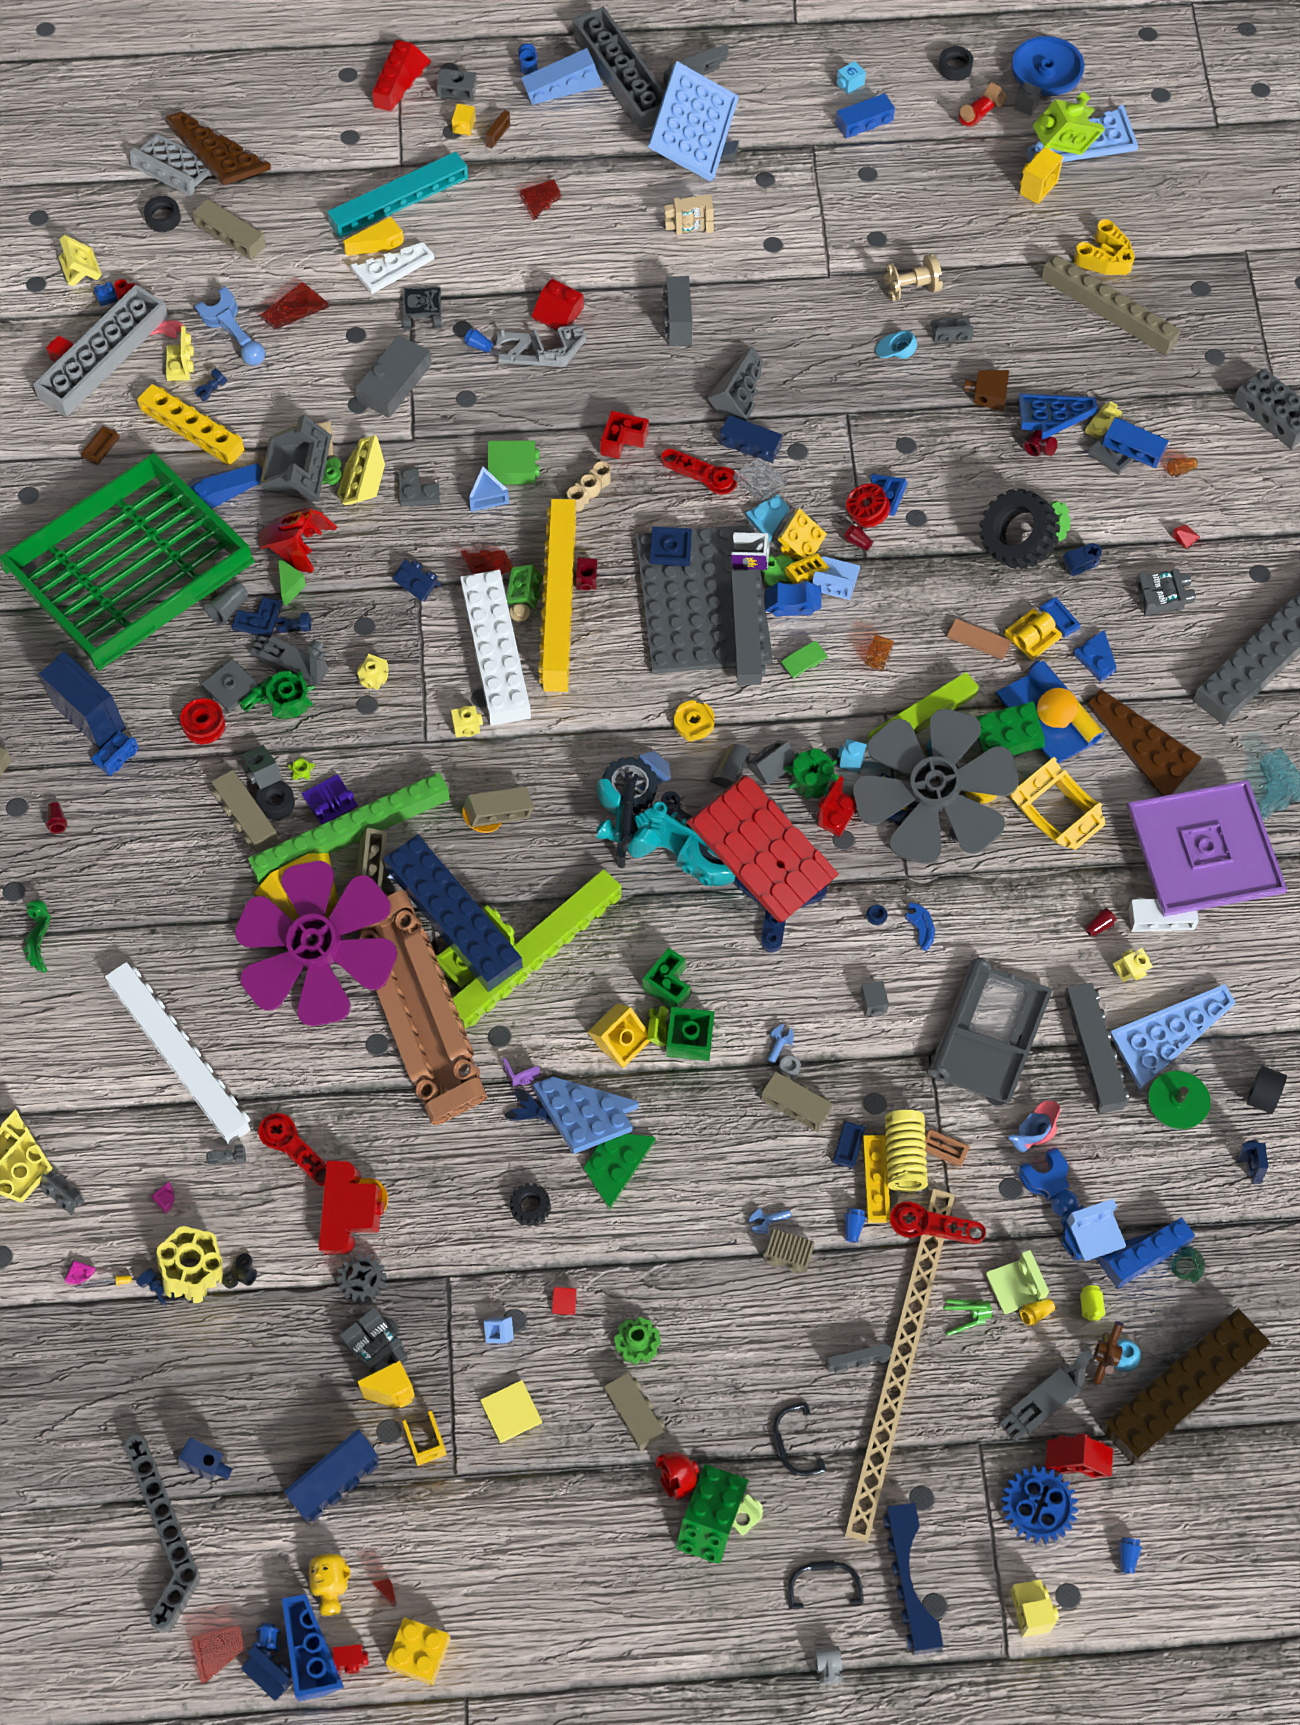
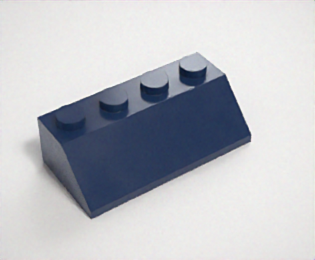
M357 1429L289 1486L284 1493L289 1503L306 1523L310 1520L313 1522L323 1514L322 1510L329 1504L331 1506L336 1504L341 1499V1494L344 1491L356 1487L360 1482L359 1479L364 1474L372 1473L378 1467L379 1457L362 1432Z

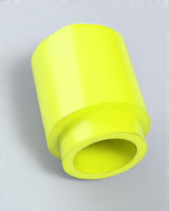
M1085 1286L1081 1289L1082 1293L1080 1294L1082 1316L1087 1318L1088 1321H1098L1105 1315L1103 1292L1100 1291L1099 1286Z

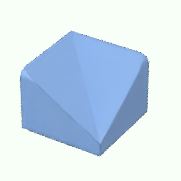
M491 1317L484 1320L486 1343H507L514 1339L512 1317Z

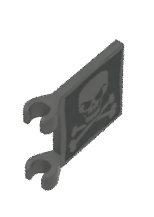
M441 287L403 288L404 330H411V318L433 317L434 329H441Z

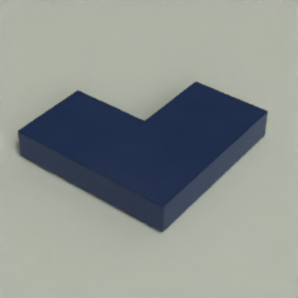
M262 597L257 614L237 610L232 623V630L270 638L283 605L282 601Z

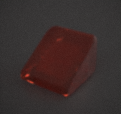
M387 1578L373 1582L375 1590L392 1607H396L397 1602L391 1579Z

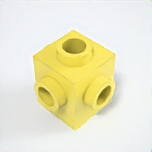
M368 654L364 663H361L357 670L360 684L368 689L379 690L381 684H385L388 678L387 660Z
M463 706L459 709L451 710L456 738L462 736L471 737L480 733L479 725H483L481 713L476 711V706Z
M1132 948L1122 953L1123 958L1113 963L1122 982L1133 977L1136 981L1146 976L1145 971L1153 967L1143 948L1135 952Z

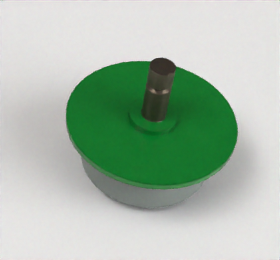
M1170 1071L1160 1075L1152 1083L1148 1094L1149 1106L1155 1118L1163 1126L1170 1129L1182 1130L1193 1128L1206 1118L1210 1110L1211 1099L1208 1089L1199 1078L1188 1072Z

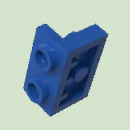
M119 731L91 758V761L111 776L114 772L121 769L123 763L128 758L136 754L139 749L137 741L134 737L129 738Z

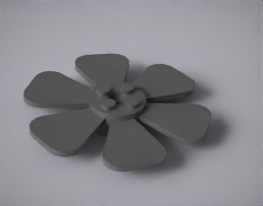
M950 709L937 710L930 718L933 757L925 759L912 726L903 719L892 720L869 740L867 746L868 754L873 760L909 775L911 781L866 775L860 777L853 786L858 815L868 825L882 823L914 801L918 804L891 836L890 847L895 855L922 864L934 863L941 855L939 811L945 810L960 847L967 853L976 854L983 851L1003 833L1005 820L1002 814L960 795L961 791L1009 796L1017 790L1019 785L1014 758L1007 748L1001 746L989 749L959 770L957 769L956 763L980 736L981 725L975 717ZM933 781H939L941 784L938 786H932L930 783Z

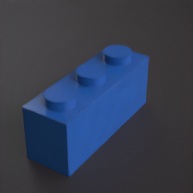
M884 93L838 110L836 125L845 139L856 136L867 130H872L875 127L894 121L895 107Z
M1115 417L1105 435L1103 446L1156 469L1166 451L1169 440Z

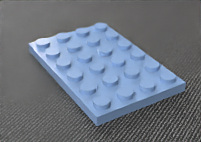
M676 61L673 65L647 147L711 182L716 174L739 96Z

